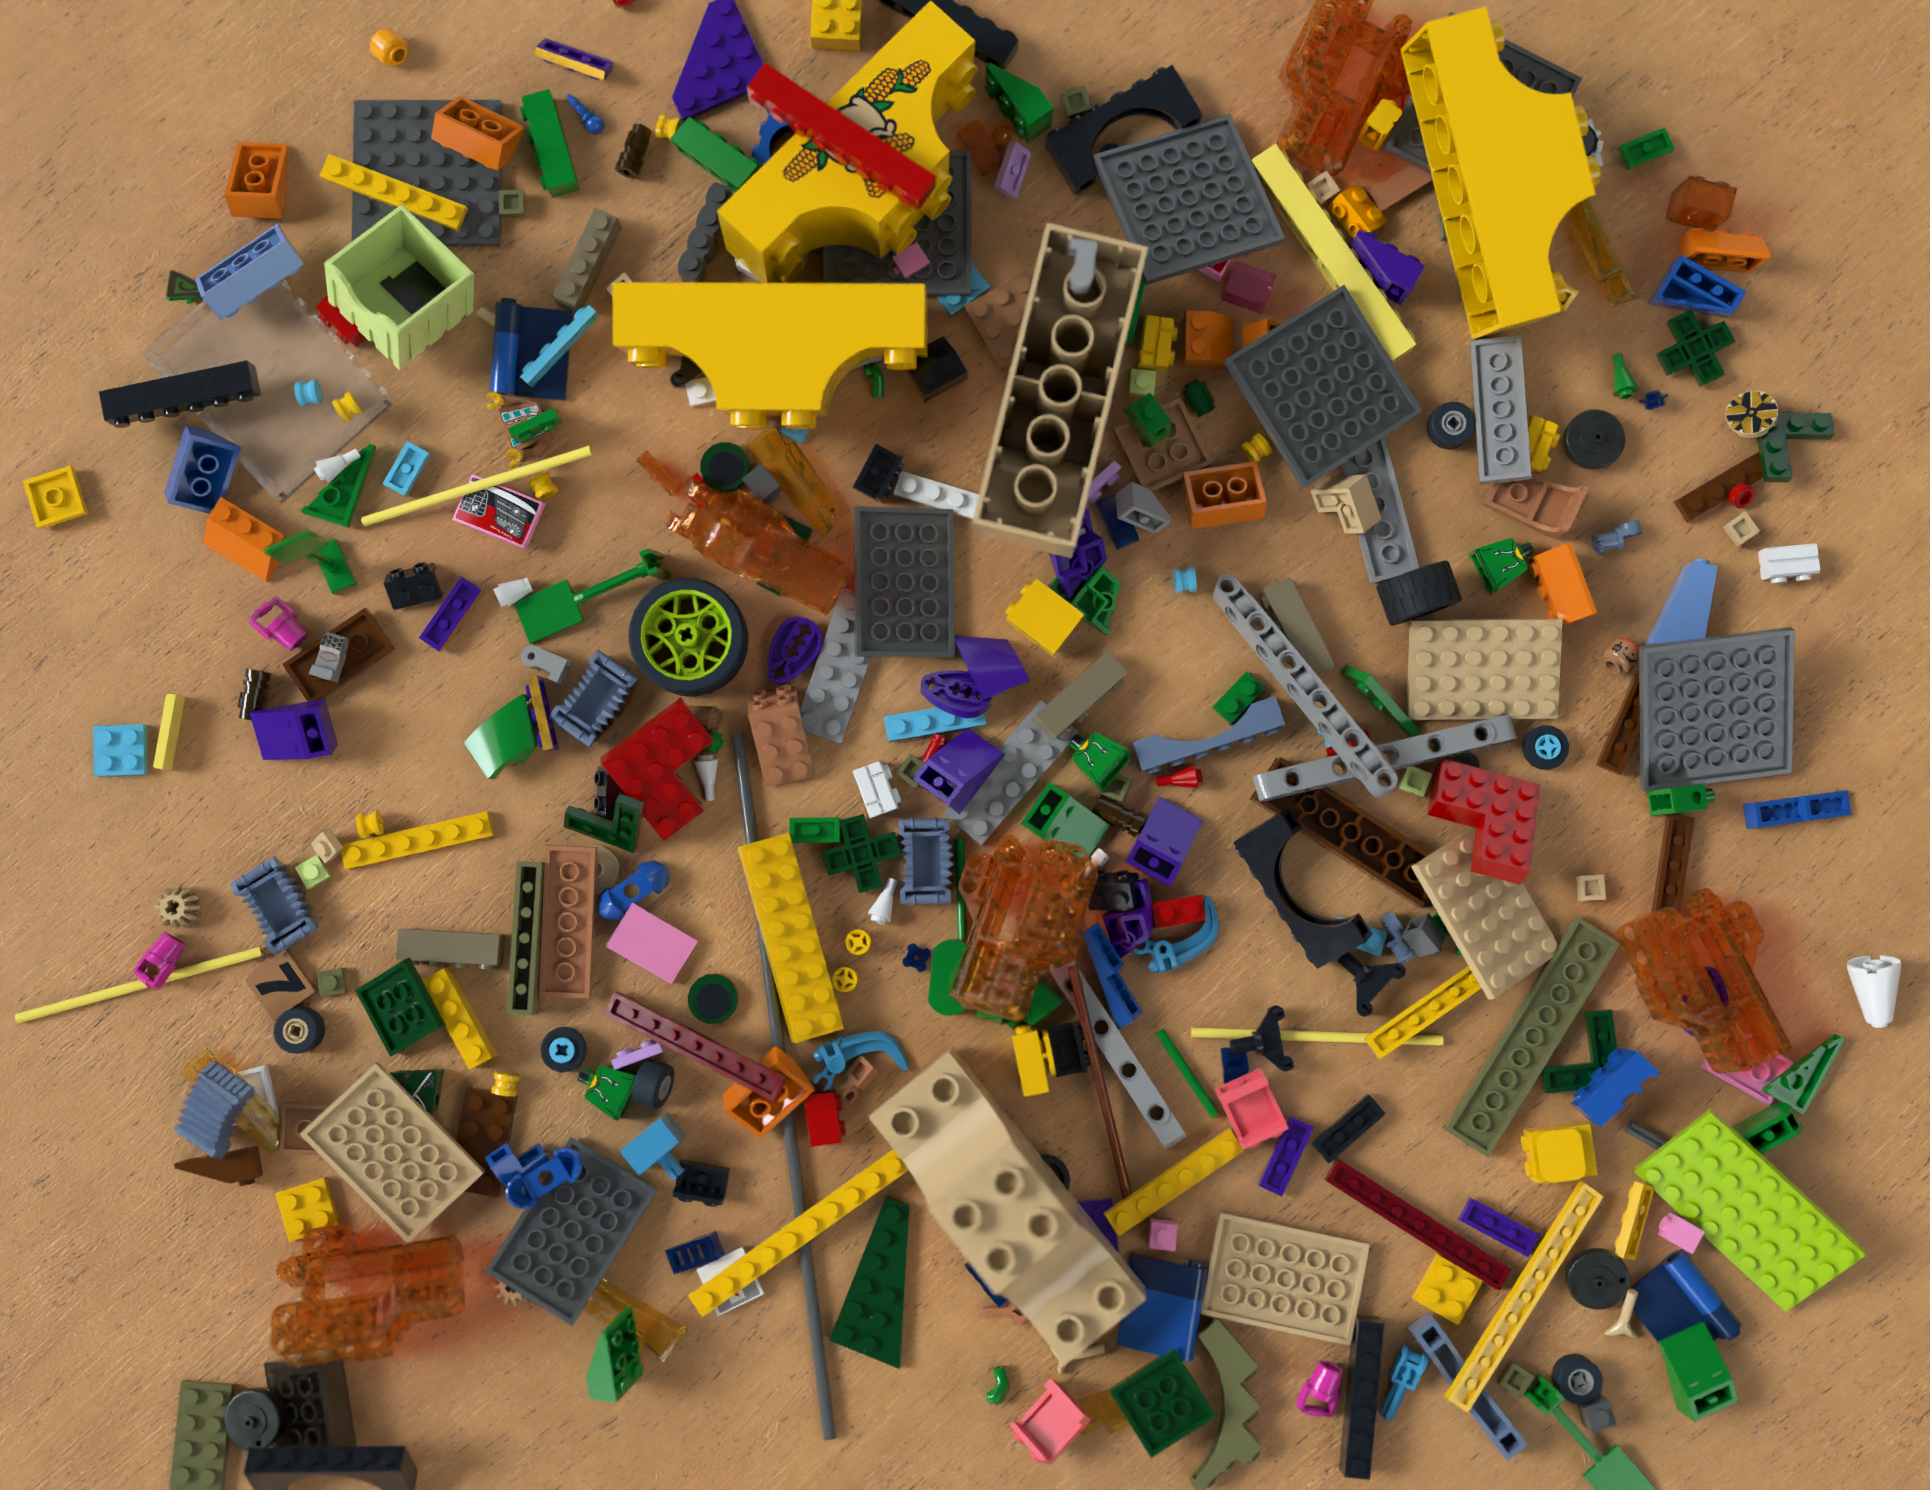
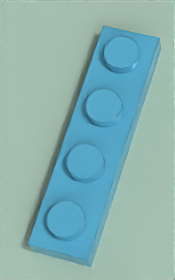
M590 305L586 308H580L574 315L575 320L569 326L565 325L558 331L556 340L552 344L547 343L540 350L539 353L541 355L535 362L530 361L523 368L522 372L524 373L520 377L533 387L600 315Z
M939 708L884 717L888 742L986 725L985 714L975 718H962L949 714Z

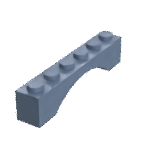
M1274 696L1250 704L1232 727L1212 738L1199 741H1178L1156 734L1132 742L1131 746L1140 772L1146 770L1148 775L1161 771V765L1170 763L1171 767L1185 763L1184 758L1194 755V758L1198 759L1209 755L1208 750L1216 747L1218 751L1232 748V742L1241 740L1242 744L1256 740V734L1265 732V735L1269 736L1280 732L1279 727L1285 725L1277 698Z
M1427 1312L1407 1328L1451 1386L1465 1361L1436 1320ZM1483 1388L1469 1412L1498 1452L1508 1461L1528 1445Z

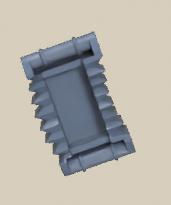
M597 650L589 659L591 669H585L588 675H582L585 682L578 681L580 688H574V694H568L570 699H564L565 705L555 706L549 716V719L556 723L559 728H563L577 738V741L580 740L588 747H591L599 740L598 732L605 733L603 726H611L609 719H618L616 712H623L621 705L628 704L625 697L632 696L629 690L635 689L639 680L629 669L622 667L611 659V656H607L600 650Z
M949 818L899 819V835L905 838L901 843L906 846L903 851L907 853L903 858L908 861L903 865L907 870L903 872L906 877L901 879L906 883L900 889L901 905L951 904V890L947 886L952 882L947 878L953 875L948 869L954 865L949 860L954 855L949 851L953 846L947 843L951 838L946 834L949 831Z
M275 856L264 863L262 862L258 867L245 875L242 874L240 878L230 883L235 896H244L242 902H249L247 908H254L251 914H259L256 921L262 922L259 928L265 929L261 934L268 935L264 943L274 956L285 949L287 950L291 945L319 929L317 917L310 916L313 910L306 909L310 902L302 901L306 893L298 892L301 885H293L297 878H288L290 872L283 871L285 865Z
M213 1060L198 1073L200 1078L194 1080L197 1084L190 1086L192 1092L186 1094L190 1099L182 1101L186 1108L180 1110L184 1116L177 1118L182 1123L176 1125L174 1130L179 1133L180 1137L184 1136L187 1142H193L195 1147H200L202 1152L208 1153L211 1158L216 1157L220 1160L231 1146V1142L227 1138L233 1136L230 1132L235 1129L231 1125L237 1123L234 1118L240 1116L238 1112L242 1111V1107L247 1105L245 1101L253 1097L254 1087L227 1070V1067H223Z

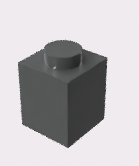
M761 463L742 478L744 484L760 503L764 505L768 503L770 505L780 497L781 486Z
M1427 913L1410 919L1402 937L1420 958L1438 953L1442 949L1446 934L1433 917Z
M1599 1394L1597 1399L1589 1404L1577 1405L1583 1425L1592 1433L1617 1426L1610 1402L1602 1394Z

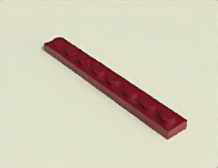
M619 991L613 992L605 1016L773 1102L779 1100L788 1077Z
M1338 1158L1324 1179L1498 1291H1500L1512 1271L1511 1268Z

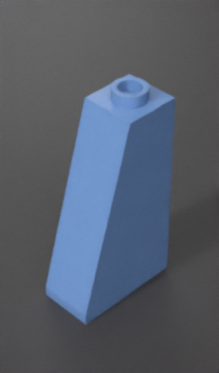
M1694 559V561L1684 565L1645 645L1705 638L1718 566L1709 564L1710 561L1705 559Z

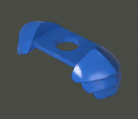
M657 861L639 864V870L613 889L609 890L606 887L601 892L597 905L598 914L605 919L618 921L623 919L626 914L625 911L631 906L632 902L636 904L653 891L656 894H660L667 887L670 880L667 867ZM630 883L636 884L639 888V893L635 898H628L625 895L624 889Z
M570 1148L558 1149L553 1152L555 1158L523 1177L521 1173L516 1174L506 1187L508 1202L519 1209L536 1206L538 1204L537 1199L566 1180L573 1183L582 1171V1156ZM544 1170L550 1171L554 1177L553 1182L548 1186H544L539 1182V1175Z

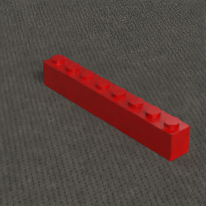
M764 63L748 84L749 100L755 107L766 109L775 120L780 123H787L799 136H807L813 140L817 148L822 151L828 150L834 154L836 160L841 164H849L856 169V172L862 178L867 180L870 178L876 182L883 192L887 194L891 192L899 197V201L906 207H914L919 211L935 189L936 175L768 64Z

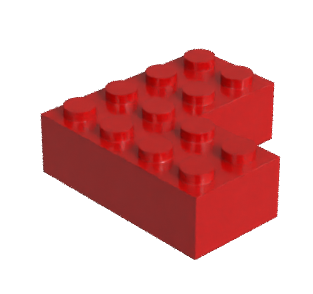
M680 697L603 755L600 761L601 765L627 797H634L644 803L643 817L660 838L665 841L704 812L700 801L675 770L714 742V740Z
M1442 758L1433 772L1427 815L1476 828L1470 872L1520 885L1530 873L1540 785Z

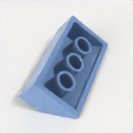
M277 223L197 277L195 281L201 298L217 317L222 320L225 317L234 316L239 311V308L246 303L250 304L256 301L265 290L277 287L280 280L286 276L296 274L304 263Z

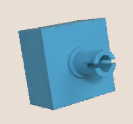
M666 1113L620 1150V1152L638 1175L643 1173L653 1163H659L673 1181L685 1169L673 1157L671 1149L686 1136L669 1114Z

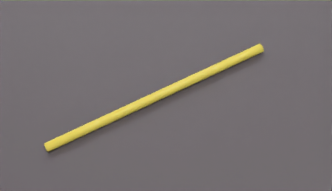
M590 445L364 516L361 518L364 526H369L593 455V449Z
M259 946L176 969L170 974L165 983L264 956L263 948ZM140 980L17 1013L15 1014V1020L17 1023H22L149 987Z
M1191 1027V1038L1236 1039L1251 1036V1033L1256 1031V1029ZM1280 1030L1281 1040L1367 1043L1364 1038L1371 1034ZM1414 1035L1403 1044L1443 1046L1444 1039L1443 1035Z

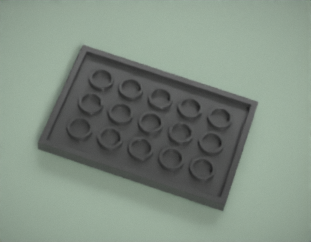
M854 507L855 657H955L953 509Z
M571 1137L564 1148H570L582 1156L583 1163L580 1175L573 1183L566 1180L539 1197L536 1206L524 1209L485 1272L573 1326L657 1190ZM550 1171L541 1183L544 1186H548L553 1182L554 1177Z

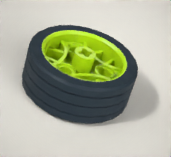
M678 578L654 587L641 599L633 612L629 624L628 640L635 663L650 681L667 692L680 696L696 697L710 694L724 687L736 676L744 663L748 651L749 634L746 621L739 607L724 590L711 582L698 578ZM688 599L693 600L695 613L680 615V602ZM698 600H701V601H704V602H707V603H710V604L707 605V606H706L705 608H703L702 610H700V606H699V601H698ZM674 604L673 613L665 611V609ZM709 617L715 618V627L705 629L704 621ZM665 621H671L673 625L668 633L661 632V625ZM726 631H728V643L719 638ZM692 635H693V638H692V639H687V640L685 639L686 636H692ZM651 636L660 640L653 647L651 646ZM714 641L726 647L720 659L708 655ZM667 645L674 657L658 664L654 655ZM690 656H695L697 658L696 666L691 669L686 668V659ZM707 661L716 663L711 669L707 670ZM676 664V675L665 671L668 667Z

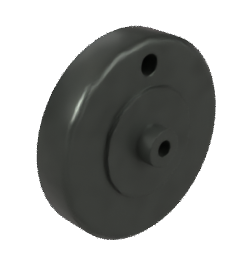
M1599 409L1586 410L1574 417L1567 425L1563 437L1564 448L1568 457L1576 465L1590 470L1602 469L1615 462L1622 454L1625 446V432L1620 421L1611 413Z
M1590 1248L1581 1251L1572 1258L1566 1269L1565 1279L1571 1296L1584 1307L1595 1310L1611 1308L1620 1303L1629 1290L1630 1276L1626 1265L1620 1257L1610 1250Z
M261 1387L248 1388L236 1394L228 1403L224 1416L225 1429L229 1438L237 1447L248 1451L249 1448H268L275 1444L281 1437L286 1422L284 1407L279 1398L270 1390Z

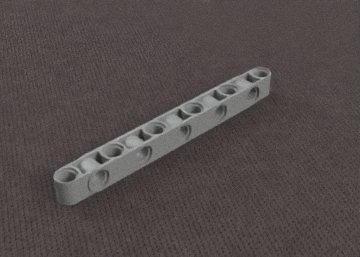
M1231 575L1221 576L1214 588L1213 598L1232 625L1369 792L1377 798L1387 797L1397 785L1398 778L1379 750L1240 582ZM1221 588H1227L1230 592H1224ZM1251 625H1257L1261 630H1255ZM1282 663L1290 664L1292 669L1286 668ZM1314 701L1322 703L1324 708L1317 707ZM1346 740L1352 741L1356 747L1349 746ZM1378 780H1384L1388 787L1382 786Z
M1504 715L1375 747L1381 754L1385 753L1389 756L1390 763L1388 765L1394 771L1506 744L1516 740L1517 737L1510 715ZM1475 731L1482 734L1483 741L1476 737ZM1429 742L1435 744L1437 749L1436 752L1430 750L1428 745ZM1339 755L1261 773L1253 777L1259 802L1358 779ZM1334 764L1342 767V775L1335 772ZM1286 776H1292L1295 779L1296 785H1289L1286 781Z
M1034 905L1015 919L1078 1014L1074 993L1066 987V982L1070 978L1067 967L1076 964L1038 906ZM1042 935L1052 937L1053 943L1050 948L1043 949L1039 946L1038 940ZM1079 970L1096 1044L1165 1150L1187 1137V1135ZM1099 1020L1107 1022V1030L1102 1034L1096 1033L1094 1030V1024ZM1126 1063H1132L1135 1066V1071L1130 1076L1122 1074V1067ZM1154 1106H1160L1163 1109L1162 1115L1157 1119L1150 1117V1110Z

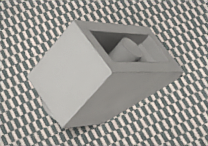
M1131 481L1115 494L1118 519L1154 534L1172 522L1169 514L1148 488Z

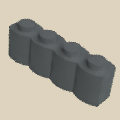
M714 182L708 189L705 200L706 205L701 208L697 215V227L690 233L687 240V250L681 255L678 262V273L682 281L686 283L704 282L708 271L707 265L716 254V242L723 236L717 211L733 196L732 188Z

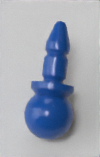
M571 94L567 95L570 105L583 117L580 121L585 123L587 131L594 135L600 134L605 128L603 118L594 114L593 109L589 112L580 103L578 98Z

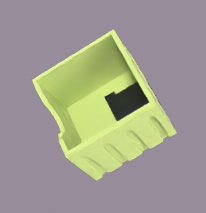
M402 204L324 263L328 302L334 308L337 306L340 309V313L352 325L355 324L358 327V331L370 342L373 341L376 348L387 359L391 358L393 364L399 370L406 366V362L409 359L413 360L421 354L428 344L431 346L441 338L444 331H449L460 323L464 315L468 316L473 312L474 273Z

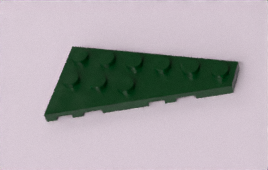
M886 1195L829 1341L900 1369L909 1204Z

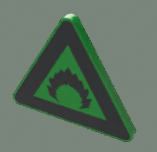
M174 270L170 271L166 300H187L186 303L189 305L196 299H202L196 281Z

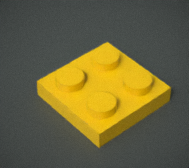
M67 466L23 481L37 528L43 529L88 514L74 467Z
M327 1176L275 1193L289 1242L341 1225Z
M1436 1254L1412 1298L1454 1324L1459 1325L1483 1281Z

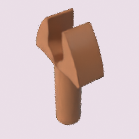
M1012 1302L1006 1306L983 1307L981 1310L983 1317L1009 1316L1013 1319L1014 1326L1027 1319L1023 1313L1019 1314L1013 1311L1017 1307Z

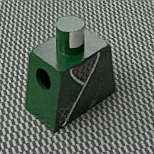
M444 1069L397 1070L390 1072L397 1082L428 1113L438 1110Z

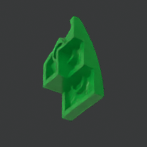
M1101 566L1093 572L1086 582L1082 581L1073 591L1074 595L1070 598L1064 595L1057 576L1052 579L1047 587L1084 614L1082 619L1104 635L1110 633L1111 617L1115 611V600L1121 584L1117 578Z
M526 694L518 696L492 714L464 742L488 779H495L509 762L523 764L538 747L536 735L533 731V718L528 714L526 702L529 701V698Z

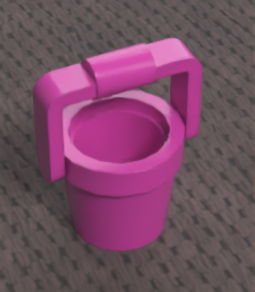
M275 597L269 602L266 601L254 610L255 613L251 615L249 624L265 639L273 638L289 651L296 649L308 636V633L295 619L297 617L296 612L279 597ZM277 605L284 612L276 617L266 629L257 619L262 618Z
M163 932L151 948L146 950L134 969V973L147 987L160 989L176 968V963L186 944L176 937ZM150 963L162 969L156 979L145 972Z
M1320 1360L1310 1379L1302 1386L1296 1402L1297 1408L1307 1415L1331 1417L1341 1397L1339 1386L1343 1374L1342 1368L1332 1362ZM1309 1394L1318 1400L1327 1402V1408L1310 1404L1305 1405Z

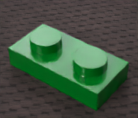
M1665 127L1620 145L1618 148L1627 171L1670 154L1675 150Z
M552 408L507 429L516 443H525L534 439L535 434L542 431L547 433L555 430L558 427L557 425L562 423L558 412Z
M1246 671L1211 708L1230 725L1265 688Z
M840 817L789 818V834L792 843H840Z

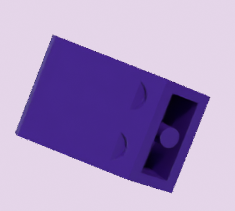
M1359 230L1349 245V249L1352 248L1357 253L1359 263L1363 269L1366 268L1371 273L1375 286L1384 291L1387 299L1401 305L1411 292L1425 265L1421 264L1418 258L1412 255L1406 256L1399 252L1396 246L1378 241L1375 235L1367 231L1362 232Z
M325 698L250 712L263 760L310 759L331 755L338 746Z
M967 728L932 755L913 779L960 815L1005 754Z
M1159 796L1127 854L1124 863L1166 886H1171L1203 820Z

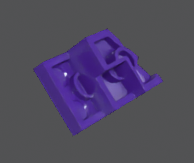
M1086 507L1084 508L1072 558L1048 553L1059 584L1067 598L1074 595L1073 591L1082 581L1086 582L1093 572L1107 561L1103 538L1093 532L1089 509Z
M955 636V646L966 665L971 679L975 682L982 701L1029 682L1021 661L1007 639Z
M1147 879L1137 880L1134 883L1138 908L1135 911H1106L1102 915L1109 941L1120 959L1151 936L1152 901Z

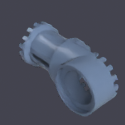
M1635 520L1619 525L1617 528H1613L1611 532L1599 535L1594 533L1591 535V542L1594 543L1592 546H1595L1593 550H1595L1596 555H1602L1604 551L1614 548L1617 550L1623 549L1625 538L1627 539L1629 535L1631 538L1633 534L1637 536L1643 533L1640 521Z
M1390 911L1379 918L1381 924H1384L1383 927L1386 928L1385 930L1391 936L1384 945L1392 950L1397 958L1396 962L1402 964L1408 961L1407 958L1409 960L1413 958L1416 953L1402 937L1404 929L1396 916Z

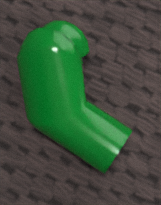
M874 363L873 365L866 364L864 366V376L867 378L872 377V398H884L885 379L879 366Z
M1004 1365L993 1368L996 1385L993 1390L986 1393V1400L989 1404H1001L1010 1389Z

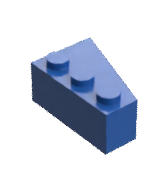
M1680 255L1672 261L1648 303L1687 311L1691 309L1693 312L1725 318L1734 314L1747 291Z
M1626 1048L1612 1051L1607 1058L1608 1062L1605 1066L1595 1070L1590 1077L1592 1080L1588 1085L1579 1088L1573 1097L1575 1099L1571 1104L1592 1124L1602 1127L1625 1106L1623 1102L1632 1092L1638 1094L1643 1090L1640 1086L1642 1082L1650 1075L1656 1078L1661 1073L1638 1051Z

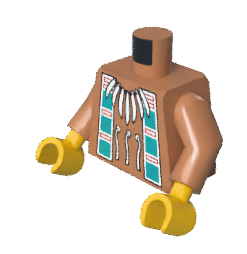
M497 392L487 394L485 398H491L495 402V404L489 403L486 406L489 410L495 409L498 405L501 407L498 411L512 448L508 450L504 458L513 457L515 459L510 462L509 466L514 468L519 461L526 462L538 459L553 439L552 433H544L542 431L535 434L534 439L531 441L516 443L507 428L543 413L542 406L538 402L524 397L500 396Z

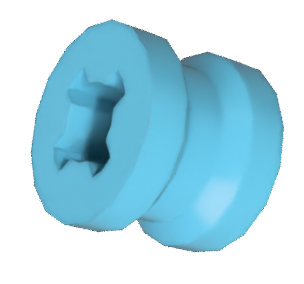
M311 379L308 383H303L302 381L295 382V396L300 407L307 406L308 403H322V391L317 379Z
M1188 567L1187 570L1183 571L1173 569L1176 594L1182 593L1183 590L1197 591L1194 567Z

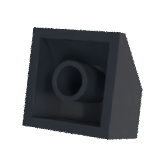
M944 336L928 344L927 357H917V369L906 370L925 403L967 380L968 372L957 352Z

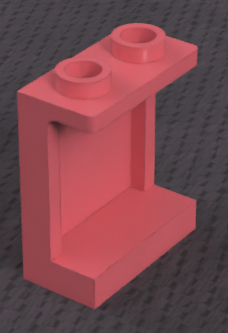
M1261 1068L1215 1088L1242 1149L1255 1148L1261 1144V1141L1270 1137H1279L1285 1130L1289 1129Z
M1050 1378L1044 1385L1047 1391L1018 1422L1012 1421L1009 1425L1014 1430L1013 1436L1022 1445L1026 1443L1031 1449L1029 1454L1036 1462L1052 1465L1092 1421V1418L1060 1382Z

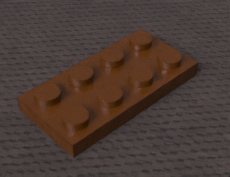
M362 609L329 632L347 637L349 640L345 662L338 683L309 674L311 666L315 664L323 636L282 664L307 702L325 698L395 650L369 609Z
M466 1087L456 1142L485 1172L464 1192L492 1197L499 1196L501 1182L491 1170L485 1157L504 1144L508 1143L509 1145L518 1095L514 1097L493 1094L490 1090Z

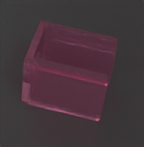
M1236 261L1230 272L1221 299L1261 314L1267 303L1276 275Z

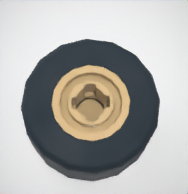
M298 1007L287 1010L278 1017L274 1024L273 1034L276 1043L281 1049L288 1053L299 1054L313 1050L321 1043L325 1034V1025L323 1018L318 1012L311 1008Z

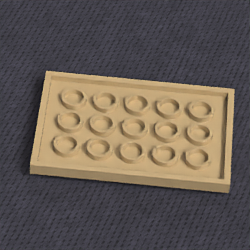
M1560 618L1410 620L1406 715L1410 720L1491 719L1504 715H1510L1511 719H1558L1563 620Z
M1471 827L1412 865L1411 868L1485 995L1490 1000L1496 998L1553 958L1558 943L1522 882L1520 885L1470 872L1476 828Z
M378 1061L300 1133L330 1166L407 1243L413 1240L485 1172Z
M1219 1212L1208 1265L1201 1314L1351 1346L1370 1244Z

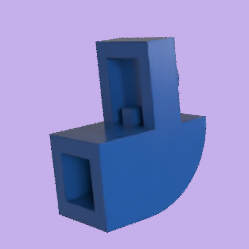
M508 1143L485 1157L491 1170L505 1186L508 1185L509 1181L516 1174L521 1173L524 1177L550 1161L540 1143H537L518 1157Z

